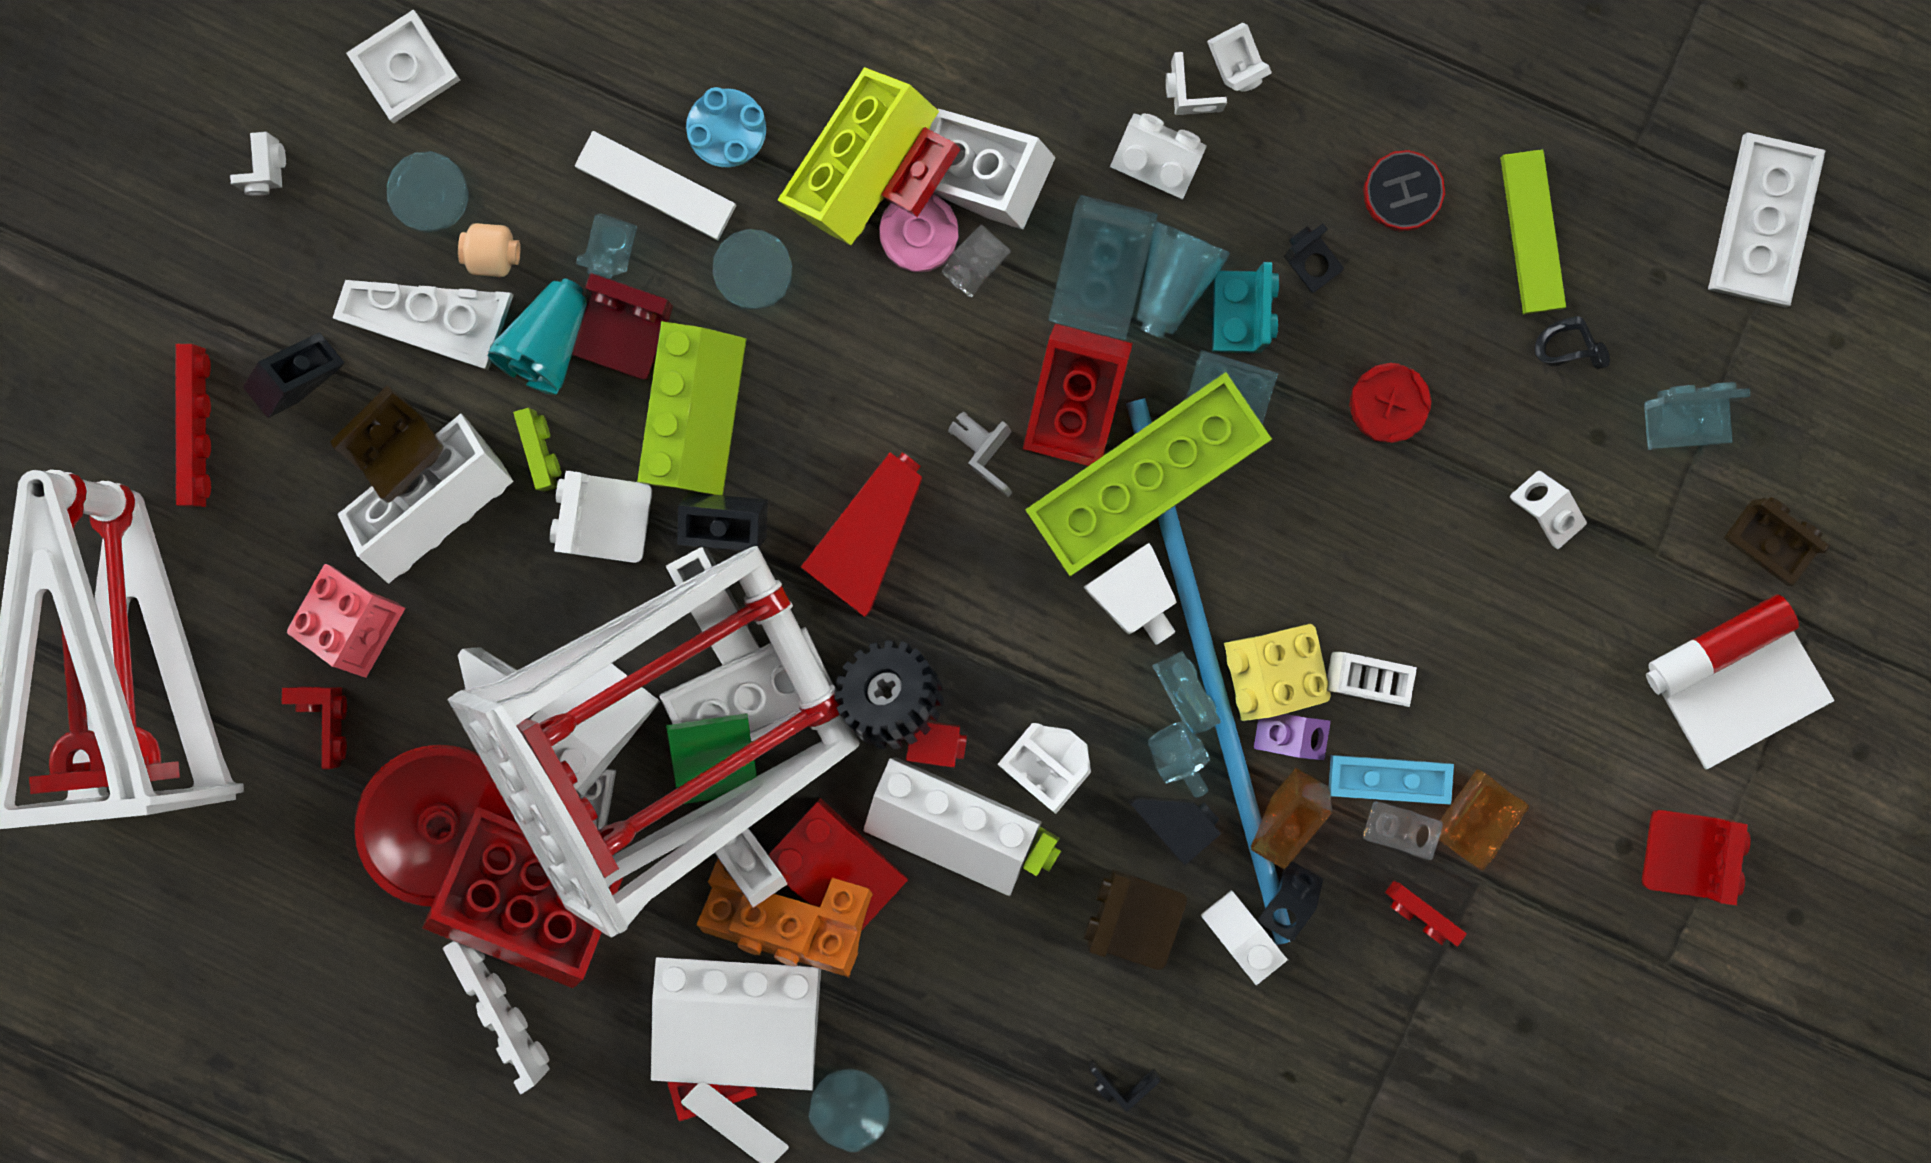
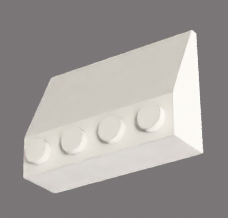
M656 957L652 999L651 1080L685 1083L704 1081L707 1084L813 1090L821 969L805 966L794 967L789 965Z

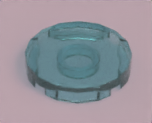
M432 151L415 152L403 158L391 171L386 185L387 201L393 214L407 227L423 233L446 229L454 225L464 214L469 199L467 183L462 170L448 157Z
M746 229L732 234L720 244L714 256L712 274L718 290L728 302L742 309L753 310L772 306L786 294L792 282L793 271L789 252L777 237L764 230Z

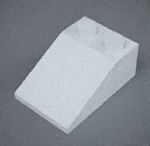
M937 109L939 113L931 123L930 130L953 141L961 150L933 194L988 219L1023 230L1053 165L1055 156L1038 137Z
M611 663L537 711L530 720L540 723L555 715L566 713L624 679L627 675ZM639 688L577 725L569 736L552 746L559 761L565 760L574 771L578 782L573 784V786L582 796L586 794L659 704L660 701L644 688Z

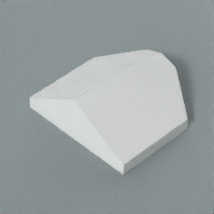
M1037 723L1030 725L998 763L1002 769L1055 814L1091 773L1088 746L1084 741L1070 730L1047 727Z

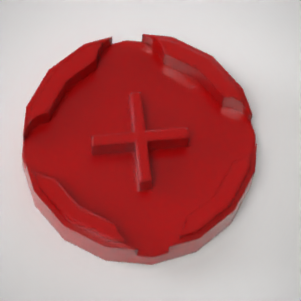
M1390 362L1374 366L1359 377L1352 388L1349 406L1352 419L1363 434L1374 441L1394 443L1407 440L1422 429L1428 418L1432 401L1428 385L1418 372L1406 366Z

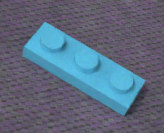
M1331 755L1328 795L1451 804L1454 764Z

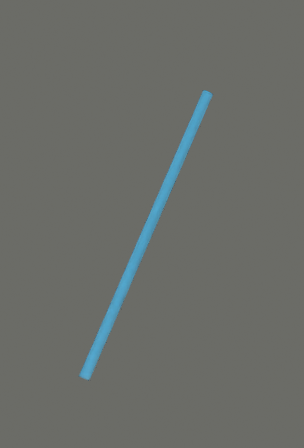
M1139 399L1126 404L1135 435L1152 423L1146 399ZM1174 506L1159 516L1158 521L1266 908L1278 892L1279 880L1179 518ZM1281 908L1273 913L1278 923L1291 925L1287 909ZM1272 931L1276 945L1291 942Z

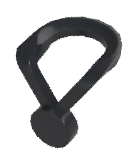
M1579 316L1566 318L1549 325L1536 340L1535 354L1545 365L1551 367L1560 366L1576 359L1590 358L1596 369L1609 366L1610 356L1607 347L1602 342L1595 343L1586 322ZM1575 329L1580 330L1589 349L1568 353L1559 357H1549L1546 355L1545 350L1548 341L1555 334Z

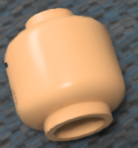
M475 223L468 228L467 232L460 234L458 243L460 264H465L467 271L472 275L505 277L510 271L512 264L518 265L520 242L519 240H513L512 233L507 226Z

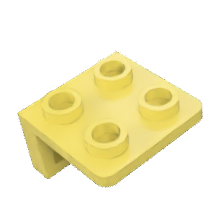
M1306 624L1262 636L1224 643L1227 665L1231 672L1241 721L1271 718L1330 700L1331 693L1327 691L1328 680L1314 625Z

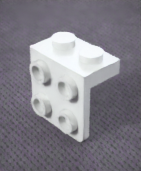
M566 471L565 479H559L556 489V502L561 503L559 519L553 520L550 531V542L555 543L554 551L625 562H640L644 554L652 498L651 486L639 482Z

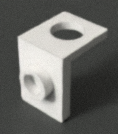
M1175 52L1171 61L1172 73H1166L1167 98L1174 97L1175 115L1223 112L1227 104V97L1186 99L1183 52Z
M1537 471L1510 495L1513 502L1537 518L1550 543L1556 549L1561 548L1587 524L1570 491L1541 471ZM1538 486L1548 488L1547 494L1538 501L1527 500V495L1533 488Z

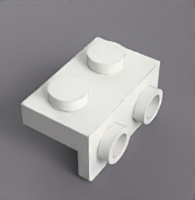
M1146 113L1141 116L1133 114L1110 167L1183 199L1204 154L1206 145L1200 142V138L1189 131L1179 130L1176 132L1163 126L1164 122L1156 116Z

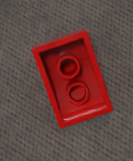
M1055 323L1049 337L1023 449L1090 466L1103 457L1133 343Z
M821 798L768 854L783 875L787 885L813 906L821 907L832 878L870 889L873 895L869 902L861 931L908 881V878Z

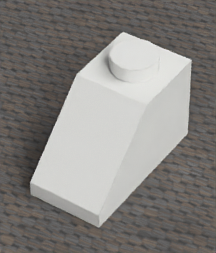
M1232 890L1201 914L1205 922L1255 985L1259 984L1288 960Z

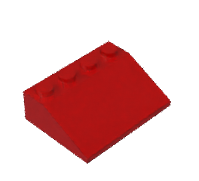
M476 807L422 927L425 930L570 988L576 987L584 979L602 933L565 908L518 823L479 807ZM623 877L608 887L612 895L618 892Z

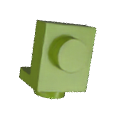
M1040 826L1023 868L1035 876L1040 873L1042 868L1049 872L1061 853V850L1055 847L1060 838Z

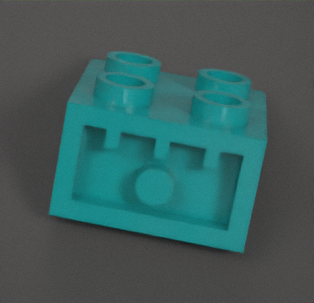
M1263 262L1256 272H1214L1212 352L1261 353L1270 345L1272 338H1277L1278 315L1271 314V303L1273 298L1278 297L1279 274L1272 273V262Z

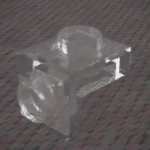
M980 225L953 252L942 273L956 288L961 289L967 296L972 297L985 279L1007 258L1011 250L983 225Z

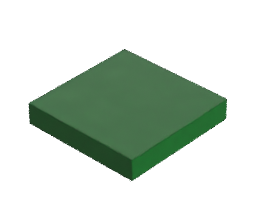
M747 713L667 725L676 789L751 743ZM754 760L684 804L717 799L756 778Z

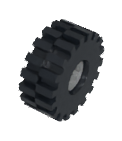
M886 640L885 648H881L877 642L870 644L871 652L864 654L860 649L854 654L858 659L854 665L847 661L843 666L847 673L846 677L838 675L836 684L842 691L835 692V700L840 705L837 707V710L847 725L868 745L873 743L879 749H886L888 742L893 749L902 748L901 741L904 739L911 745L918 741L915 737L917 732L921 730L926 735L931 730L927 724L929 719L937 722L940 713L935 706H943L944 701L943 696L939 693V691L943 690L942 683L924 656L916 648L913 650L909 644L901 642L898 647L893 640ZM885 686L892 689L891 693L893 695L887 700L883 697L882 689H886Z

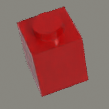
M928 721L927 724L931 730L926 735L921 730L915 734L918 741L908 745L906 761L954 768L956 758L964 759L967 735L959 734L960 725Z

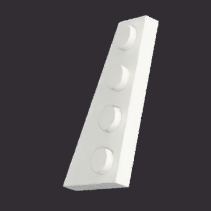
M345 280L333 318L489 370L491 360L487 356L491 344L501 334L513 294L510 292H483L471 289L457 290L431 286L417 287Z
M452 941L443 947V950L465 992L469 996L477 995L479 1002L476 1003L477 1014L483 1026L497 1032L499 1047L496 1050L504 1064L510 1062L515 1066L520 1078L515 1080L514 1084L521 1095L535 1086L550 1069L547 1065L549 1057L543 1046L538 1041L533 1043L525 1030L528 1027L527 1021L517 1007L511 1008L504 996L506 988L497 974H490L483 963L485 959L484 953Z

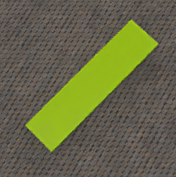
M1541 149L1505 154L1500 159L1523 315L1566 308L1544 151Z

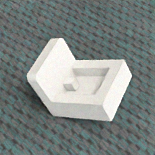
M1244 23L1207 41L1224 84L1235 91L1240 90L1244 92L1252 90L1262 83V78L1272 73L1269 65L1262 62L1249 27Z
M267 132L250 133L253 173L230 175L231 184L244 190L245 195L269 194V189L282 188L281 168H284L286 165L285 150L283 145L279 143V140Z

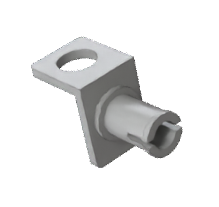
M960 413L956 419L968 430H964L953 421L948 432L975 451L974 456L968 462L973 470L1009 497L1012 493L1010 488L985 469L984 466L1010 435L1011 429L1002 421L994 431L989 433L970 418L967 413Z

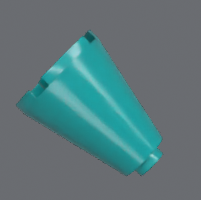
M563 279L561 282L552 281L491 344L487 355L488 358L511 377L515 378L518 374L529 380L526 384L527 386L546 394L556 395L563 386L587 305V299L582 295L584 292L583 288L568 279Z

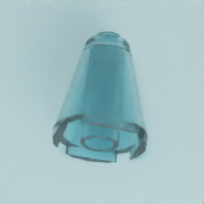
M1157 221L1152 232L1136 318L1143 322L1141 330L1162 339L1165 332L1174 334L1227 262L1230 252Z

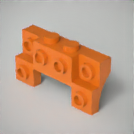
M717 859L708 880L712 889L697 922V926L703 933L738 943L737 946L750 954L760 955L761 951L774 954L776 960L789 966L796 967L798 962L849 978L858 955L860 934L865 914L873 895L870 889L832 878L821 907L777 894H772L755 907H752L723 864Z

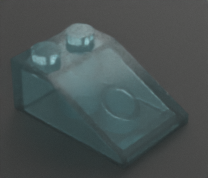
M1080 195L1074 209L1048 321L1126 340L1158 214Z

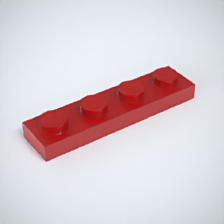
M176 344V505L206 507V498H209L211 493V480L209 475L206 474V458H209L211 453L210 437L206 434V418L210 416L211 412L210 398L206 394V378L210 376L211 363L208 354H206V348L194 344Z

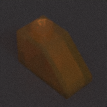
M1295 768L1272 796L1251 844V850L1285 869L1332 814L1329 787Z

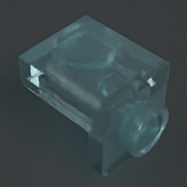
M602 213L596 214L586 253L578 255L576 264L587 267L588 274L593 273L610 279L613 275L626 272L637 225Z

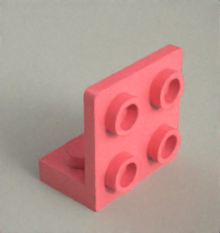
M325 564L288 627L287 634L332 667L367 678L406 608L393 600L366 590L333 566Z

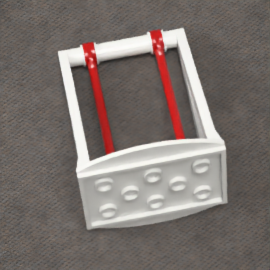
M32 470L26 472L18 482L0 613V829L142 816L236 800V794L244 792L243 783H235L232 780L223 758L143 497L136 491L130 490L128 486L120 483H113L111 481L91 482L82 480L79 475L61 470ZM83 514L89 515L92 528L103 538L95 598L73 531ZM50 590L61 622L70 732L60 737L50 751V774L29 777L30 794L68 791V797L62 801L16 806L15 796L43 594ZM134 597L139 601L194 780V785L191 788L153 792L150 782L179 778V762L162 763L157 740L150 732L137 727L128 625L129 603Z
M758 546L748 548L496 682L460 690L448 698L451 707L565 908L611 938L627 930L628 925L652 898L854 751L860 744L854 731L839 714L837 707L840 705L835 700L836 688L834 685H829L790 610L793 605L781 586L782 583L780 580L774 579ZM739 580L746 594L744 597L745 607L570 711L555 715L540 723L527 719ZM752 621L758 625L762 624L801 699L799 702L801 712L627 820L614 822L598 830L593 822L598 818L595 809L585 796L580 799L573 784L578 782L574 771L565 760L559 761L552 746L569 736L577 725ZM807 726L811 727L812 730H817L822 739L821 742L620 851L633 840L637 832ZM677 848L614 895L611 894L608 887L615 881Z

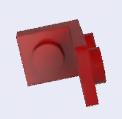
M342 687L282 688V704H295V712H320V704H322L321 766L322 769L340 767L341 760L345 759L347 753L346 738L341 736V720H345L347 715V699L345 696H342Z

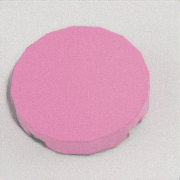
M934 194L931 195L918 217L891 203L884 211L879 227L880 242L887 257L899 268L914 273L932 271L943 265L954 253L959 238L957 218L951 207Z

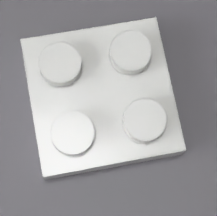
M414 9L346 53L389 120L393 123L460 81L458 75Z

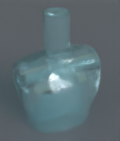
M1185 722L1174 723L1160 730L1149 739L1148 745L1153 754V761L1165 783L1184 779L1195 798L1201 797L1208 792V788L1198 770L1210 761V757L1201 740L1189 730Z

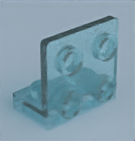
M1736 382L1711 384L1710 387L1698 388L1697 392L1695 385L1671 387L1670 390L1658 391L1656 399L1644 402L1648 450L1733 443L1730 402L1751 397L1750 388L1737 389Z

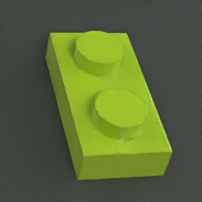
M531 408L513 412L535 489L545 492L557 488L556 478L561 476V470L556 455L554 453L549 454L545 439L550 438V432L545 417L543 415L538 416L537 411Z

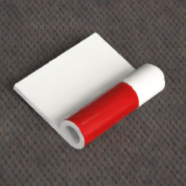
M1779 594L1770 597L1648 664L1650 672L1646 673L1648 683L1656 694L1662 693L1705 769L1713 767L1834 701L1794 632L1799 628V622L1794 610L1787 600Z

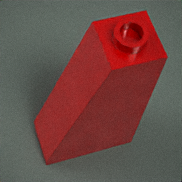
M891 452L886 456L801 566L802 569L864 617H867L872 610L923 480L922 476L917 473L921 466L903 452L898 458Z

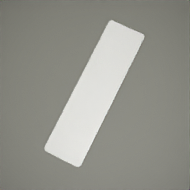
M700 1081L681 1101L685 1107L759 1163H774L789 1148L786 1143L704 1081Z

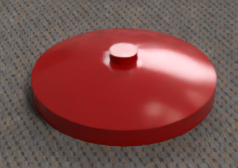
M451 745L419 747L390 760L374 774L366 785L355 814L356 847L368 874L382 889L392 896L411 904L432 906L476 807L516 822L479 754Z

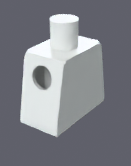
M1149 543L1084 586L1086 592L1127 634H1131L1143 626L1155 645L1176 632L1163 612L1177 602L1154 550Z

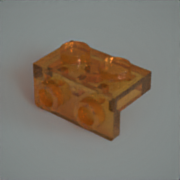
M1477 769L1430 834L1461 858L1478 869L1484 870L1496 856L1498 850L1513 829L1520 823L1522 817L1529 809V805L1511 794L1489 775Z

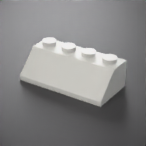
M459 414L436 433V436L444 445L442 453L432 466L425 468L410 483L406 492L397 496L390 503H386L379 498L371 486L338 513L339 519L357 556L388 584L397 576L407 572L413 563L430 549L436 548L447 535L461 524L468 522L480 508L491 499L501 495L505 488L513 482L501 460L462 414Z
M895 757L889 759L875 791L863 831L1010 896L1042 822Z

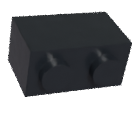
M689 492L678 505L677 544L742 551L754 546H758L760 549L767 538L768 500Z

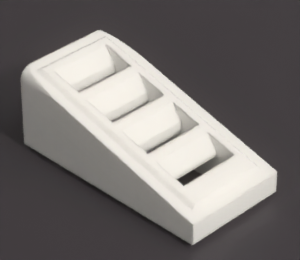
M1332 652L1327 674V691L1410 707L1417 667L1346 652ZM1362 666H1367L1363 688L1361 689L1358 687ZM1382 669L1379 692H1375L1378 670ZM1398 672L1395 695H1390L1393 673Z

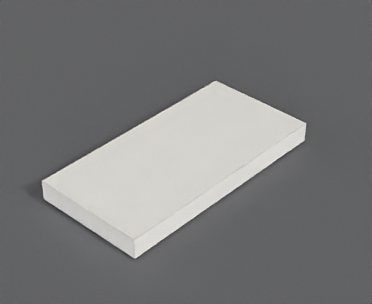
M1752 133L1743 135L1708 290L1784 308L1791 306L1826 150Z
M802 628L801 631L829 685H833L807 628ZM771 643L727 665H722L670 689L659 696L673 724L747 713L751 741L756 740L801 712L799 709L801 699Z

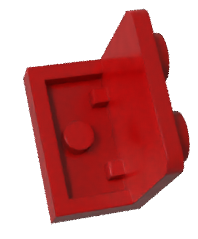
M1666 810L1653 811L1650 818L1642 875L1643 886L1649 890L1704 897L1719 903L1737 906L1738 896L1742 895L1745 887V876L1741 872L1743 856L1748 854L1751 843L1750 834L1747 832L1748 824L1729 819Z

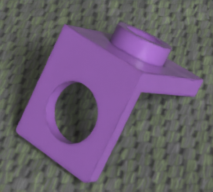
M1290 714L1258 719L1254 749L1298 758L1324 760L1330 721ZM1317 728L1319 738L1316 747L1312 749L1311 737Z

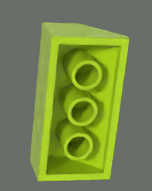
M661 321L637 482L657 487L723 495L746 338L703 327Z

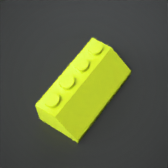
M864 67L778 198V201L827 234L852 245L857 236L864 230L865 224L878 204L884 199L881 194L924 127L930 129L931 123L939 113V110L910 84Z

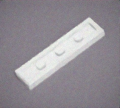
M592 131L575 164L578 170L717 241L721 237L736 207V204L595 131Z

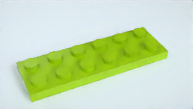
M1225 372L1025 510L1069 576H1072L1270 442L1272 438L1227 372Z

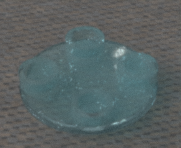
M840 1070L825 1077L816 1087L811 1098L809 1119L817 1133L826 1142L848 1152H857L875 1142L882 1135L889 1121L890 1104L884 1088L874 1077L858 1070Z

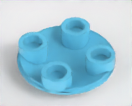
M714 87L707 90L692 106L687 117L686 133L690 146L702 160L718 167H735L748 162L759 152L766 136V121L762 108L749 95L735 89Z

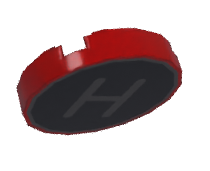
M1410 150L1395 151L1379 159L1369 171L1363 187L1364 203L1371 217L1379 224L1382 223L1385 227L1398 232L1416 230L1429 223L1441 209L1445 196L1444 178L1437 165L1424 154Z

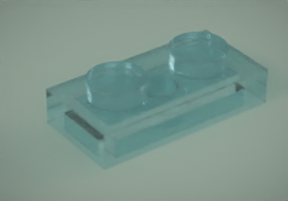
M1183 651L1166 657L1152 665L1190 736L1209 730L1221 723L1213 700L1203 690L1197 678L1194 665L1186 658Z

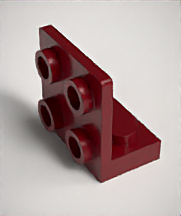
M590 273L585 288L592 295L572 354L636 378L647 380L657 354L661 321H669L674 306L665 298Z

